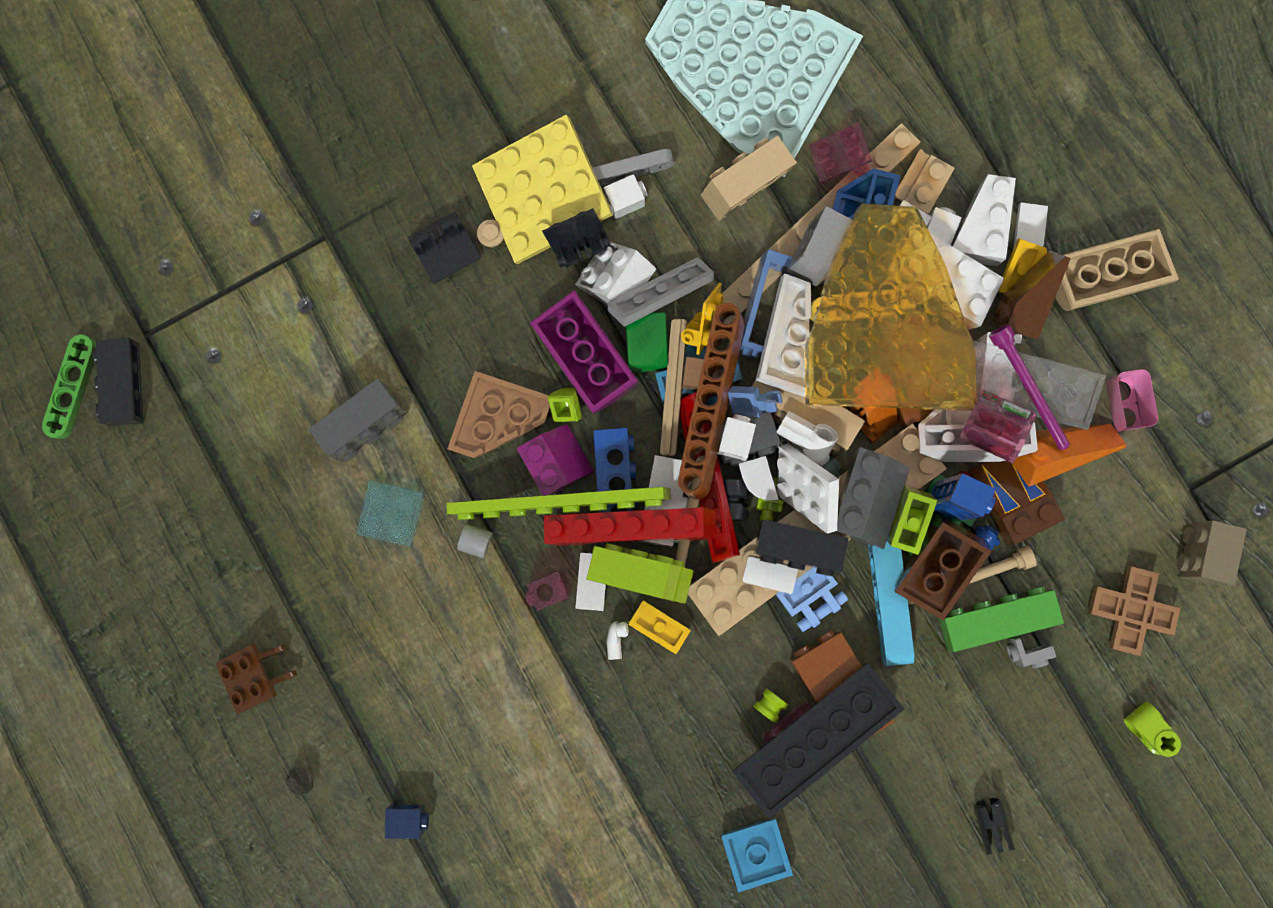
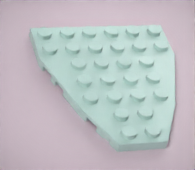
M667 0L645 38V43L677 89L738 153L746 152L749 155L755 151L754 146L766 137L770 141L778 135L795 159L863 36L825 15L809 9L806 12L791 10L790 6L782 5L781 8L765 5L764 1Z

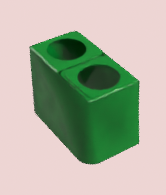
M650 313L627 325V358L630 370L633 373L667 370L666 314Z

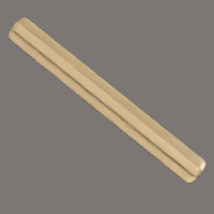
M673 319L671 321L660 454L664 456H675L677 453L686 344L681 339V333L688 324L687 320Z

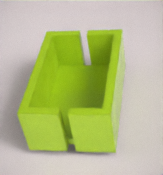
M606 543L605 548L594 546L586 580L686 604L694 570L684 568L685 562Z

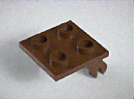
M254 643L216 663L220 677L223 680L237 715L276 697L277 694L273 686L298 675L296 670L268 681L261 660L287 650L285 644L259 653Z

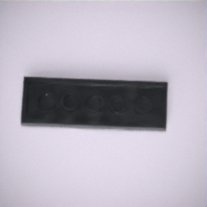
M866 662L733 769L732 773L768 819H770L902 712L904 707Z

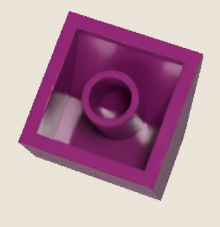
M568 424L543 433L517 447L520 456L543 496L555 495L594 473Z

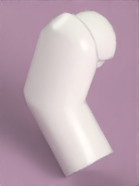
M618 621L610 624L607 636L608 660L622 659L621 637H626L629 633L626 622L618 623Z

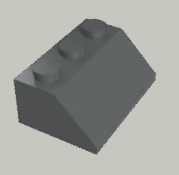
M862 447L856 449L838 501L837 531L833 533L884 549L910 468L889 456Z

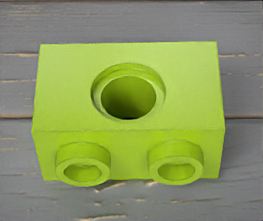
M904 486L887 539L890 546L919 555L937 503V499L932 494Z

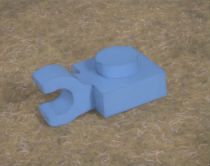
M732 386L728 391L733 416L736 414L745 417H760L763 411L777 412L776 403L783 402L781 391L777 390L760 394L758 387Z

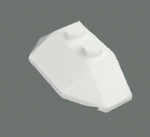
M944 401L918 424L920 453L942 462H1002L1038 450L1035 422L1025 418L1020 421L1017 419L1018 415L1014 414V417L1009 416L1011 412L1007 411L1006 413L1002 411L1003 408H1000L1002 401L994 402L996 405L987 401H983V403L981 401Z

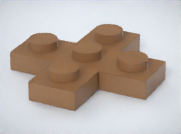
M1128 566L1122 593L1094 586L1088 614L1115 621L1109 646L1110 649L1141 656L1147 629L1175 636L1181 608L1153 601L1159 573Z

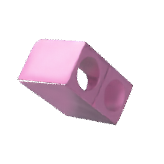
M1140 369L1122 372L1105 381L1113 426L1117 432L1150 427L1158 422L1151 376L1148 371ZM1119 381L1127 383L1131 389L1130 396L1123 401L1121 400ZM1124 408L1131 409L1135 413L1136 421L1131 427H1126Z

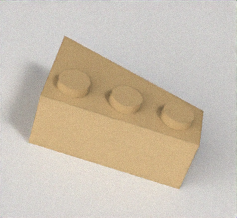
M778 135L770 141L767 137L754 146L755 151L749 155L743 152L732 161L733 166L727 170L721 167L709 176L711 181L702 192L701 197L718 221L724 219L729 211L738 205L742 206L747 202V199L785 175L797 163Z

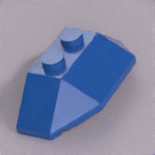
M873 168L837 191L832 209L856 221L852 231L856 234L848 249L844 248L841 255L844 258V262L840 271L844 277L872 284L900 175Z

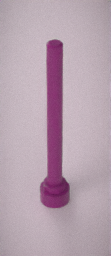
M1010 324L994 330L989 334L993 345L998 346L1000 350H1004L1059 450L1067 449L1070 446L1069 441L1013 344L1015 342V333Z

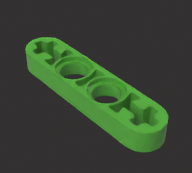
M76 335L68 343L42 423L43 432L51 438L64 439L70 435L94 365L93 351L96 349V342L88 336ZM85 344L88 346L87 351L78 350L79 345ZM74 357L84 360V364L73 361ZM73 367H79L81 371V376L76 381H71L68 377V373ZM64 393H70L72 395V403L64 408L60 405V397ZM58 410L67 413V416L56 414ZM53 423L63 425L62 429L56 430L52 428Z

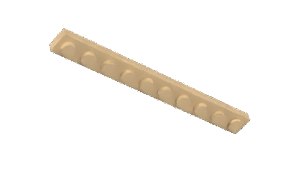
M901 123L772 245L769 250L794 257L808 224L825 206L833 208L836 193L839 189L873 168L891 172L919 146L920 141ZM761 257L722 293L724 294L723 303L734 304L741 314L747 309ZM769 269L762 294L784 273ZM735 316L727 317L724 323H731L735 319Z

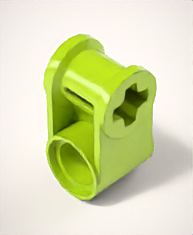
M1145 701L1123 719L1126 726L1143 742L1150 752L1172 757L1180 751V738L1165 722L1160 712L1149 702Z

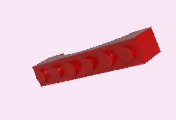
M704 507L544 516V544L566 546L620 541L716 539L715 510Z

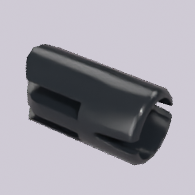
M989 798L991 813L988 812L984 799L976 802L974 810L986 855L992 854L986 829L992 830L997 852H1003L997 829L1000 826H1003L1009 851L1015 850L1002 800L999 798Z

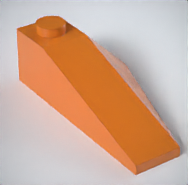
M1111 424L1061 428L1070 443V446L1065 450H1059L1049 430H1037L1038 450L1009 460L1028 487L1124 449L1127 444Z

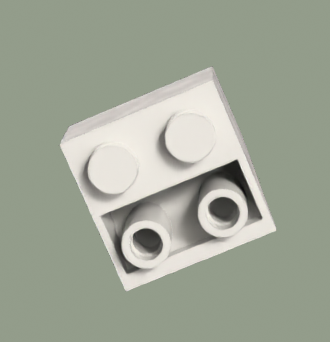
M610 242L611 246L606 248L607 251L594 255L575 284L578 288L607 306L608 302L646 284L656 270L637 250Z

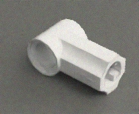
M790 411L787 412L776 432L801 446L804 454L815 462L825 461L838 440V434L831 426L826 424L814 425Z

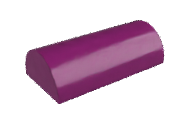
M575 290L530 322L592 413H597L610 406L638 384L639 381Z

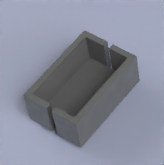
M377 378L308 430L328 457L340 462L343 460L347 462L359 454L358 449L366 443L371 445L382 436L380 433L386 428H394L404 420L403 416L408 412L391 389Z

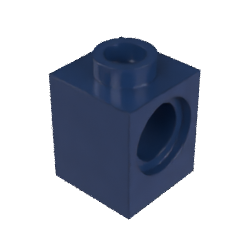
M391 804L385 809V838L420 839L424 834V830H428L429 813H425V805Z

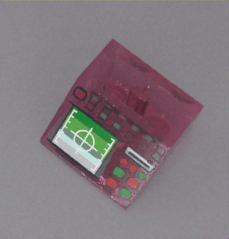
M982 389L959 439L1014 463L1027 439L1037 413Z

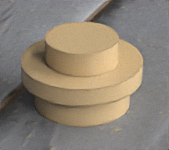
M486 220L478 227L477 236L481 244L486 247H496L502 243L504 236L496 220Z

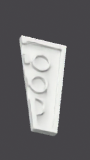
M787 274L780 278L756 376V381L806 398L813 395L812 385H810V373L812 372V360H810L812 335L809 332V319L811 318L810 282Z

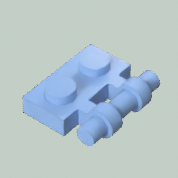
M814 567L796 579L792 594L781 591L776 594L791 617L800 611L803 613L805 618L796 623L802 632H805L810 627L815 628L821 624V619L831 612L836 613L841 609L840 606L848 601L843 591L833 597L829 590L838 583L833 577L817 574V568ZM821 596L825 603L812 611L809 604Z

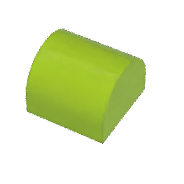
M575 388L559 389L548 396L554 422L579 421L582 418Z

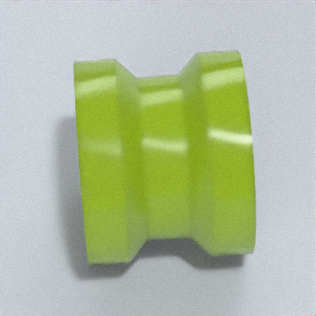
M767 688L763 692V698L760 701H756L753 705L755 709L775 724L779 720V713L782 710H786L789 706Z

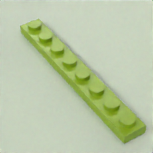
M654 487L447 503V514L457 515L458 520L474 519V514H483V518H499L500 512H509L510 516H526V510H536V514H553V508H563V513L580 512V506H590V511L607 510L608 504H617V509L635 508L636 502H645V507L663 506L662 501L671 500V488Z

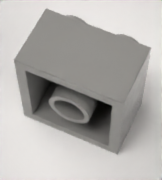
M825 206L808 224L787 272L810 282L816 287L822 281H828L833 272L837 273L844 262V258L841 255L844 248L848 249L856 234L852 231L856 221Z

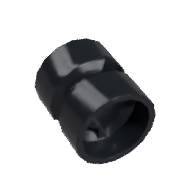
M723 479L732 521H748L749 505L745 503V499L749 497L747 486L743 480Z

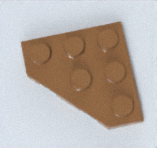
M474 371L447 449L476 459L545 425L550 411L549 395Z

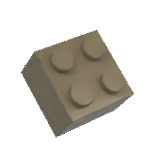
M1213 520L1189 523L1183 534V542L1185 543L1183 554L1179 556L1177 561L1178 577L1208 585H1235L1247 529Z

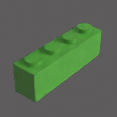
M1044 586L1028 589V595L1017 597V593L1001 596V602L990 604L989 600L974 603V609L963 611L962 607L951 609L944 620L939 618L947 650L956 652L1064 624L1055 590H1045Z

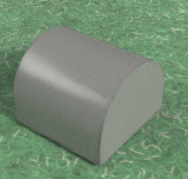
M466 524L459 538L457 550L485 559L493 532Z

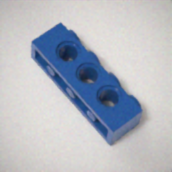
M627 428L594 430L598 492L611 491L609 484L616 478L622 479L625 482L624 490L631 489V479H636L635 462L630 463L629 452L634 451L633 435H628ZM619 451L622 453L623 461L619 465H611L607 461L608 455L611 452ZM608 504L607 510H599V513L611 512L617 504ZM628 508L626 510L633 511V508Z
M963 473L935 482L930 493L937 499L934 512L954 522L984 517V514L991 512L996 498L993 497L995 488Z

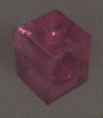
M560 572L527 584L528 591L524 592L530 608L535 606L537 611L570 598ZM544 584L550 585L553 589V596L548 601L542 600L538 594L539 588Z

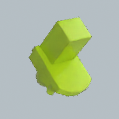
M772 477L777 492L778 478ZM757 497L756 510H762L760 521L763 519L773 521V512H782L784 500L767 501Z

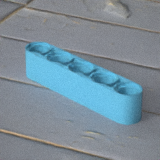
M888 541L884 549L868 544L883 664L885 667L913 664L914 647L908 600L894 591L904 572L901 549L890 546Z

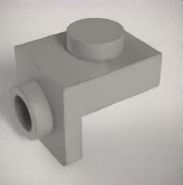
M1008 638L1009 646H1007V653L1010 660L1015 662L1017 666L1026 667L1031 665L1032 668H1039L1048 665V659L1056 657L1053 646L1042 645L1024 650L1020 638Z

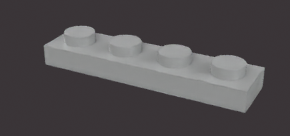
M697 257L608 302V311L625 327L713 281L714 271Z

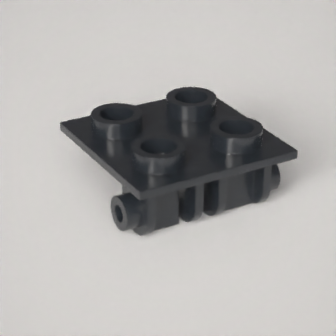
M594 208L580 212L574 217L555 223L551 227L542 230L557 256L556 259L560 268L564 266L568 268L578 263L576 253H578L580 260L584 261L581 251L585 250L588 257L591 258L590 247L593 255H597L607 251L606 248L611 246Z
M456 212L407 237L433 284L481 259Z

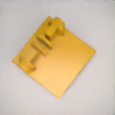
M720 282L703 303L702 312L696 313L681 333V339L685 344L697 347V355L707 346L715 310L724 301V294L721 293L722 283Z

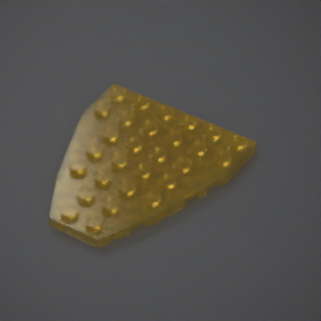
M861 204L854 214L851 226L843 237L844 240L839 251L835 253L821 293L820 306L814 315V325L805 344V405L943 410L977 409L975 349L946 264L918 208Z

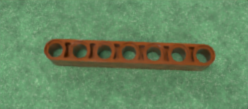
M732 303L719 305L714 313L678 476L679 488L694 500L704 498L710 490L729 402L728 391L732 387L745 327V320L742 314ZM735 316V319L731 323H724L727 317ZM722 343H730L727 349L723 351L718 350ZM724 369L720 377L712 378L716 370ZM718 396L715 404L711 406L706 405L710 397ZM712 423V427L707 433H700L704 424ZM705 450V457L701 461H695V455L699 451ZM699 478V485L695 489L689 490L690 481Z

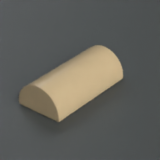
M1160 229L1064 254V256L1071 259L1056 294V299L1065 311H1070L1178 281V275Z

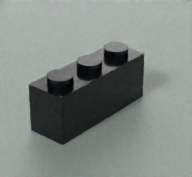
M130 338L97 340L96 349L93 351V359L97 365V376L94 379V385L98 392L99 403L96 405V416L99 419V423L108 426L143 424L139 342Z
M763 519L760 521L754 554L760 555L759 561L776 564L778 559L787 561V567L805 571V566L817 568V574L833 577L834 572H842L849 538Z

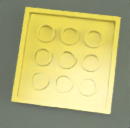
M567 115L472 165L516 264L551 248L542 230L551 227L555 223L565 221L580 212L594 208L600 222L613 216L571 119Z

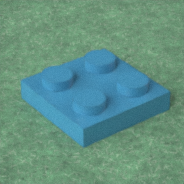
M775 817L721 834L738 892L793 876Z

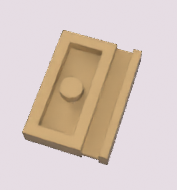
M920 149L897 188L894 199L905 200L926 214H929L955 168L933 155L929 156L923 152L924 150Z

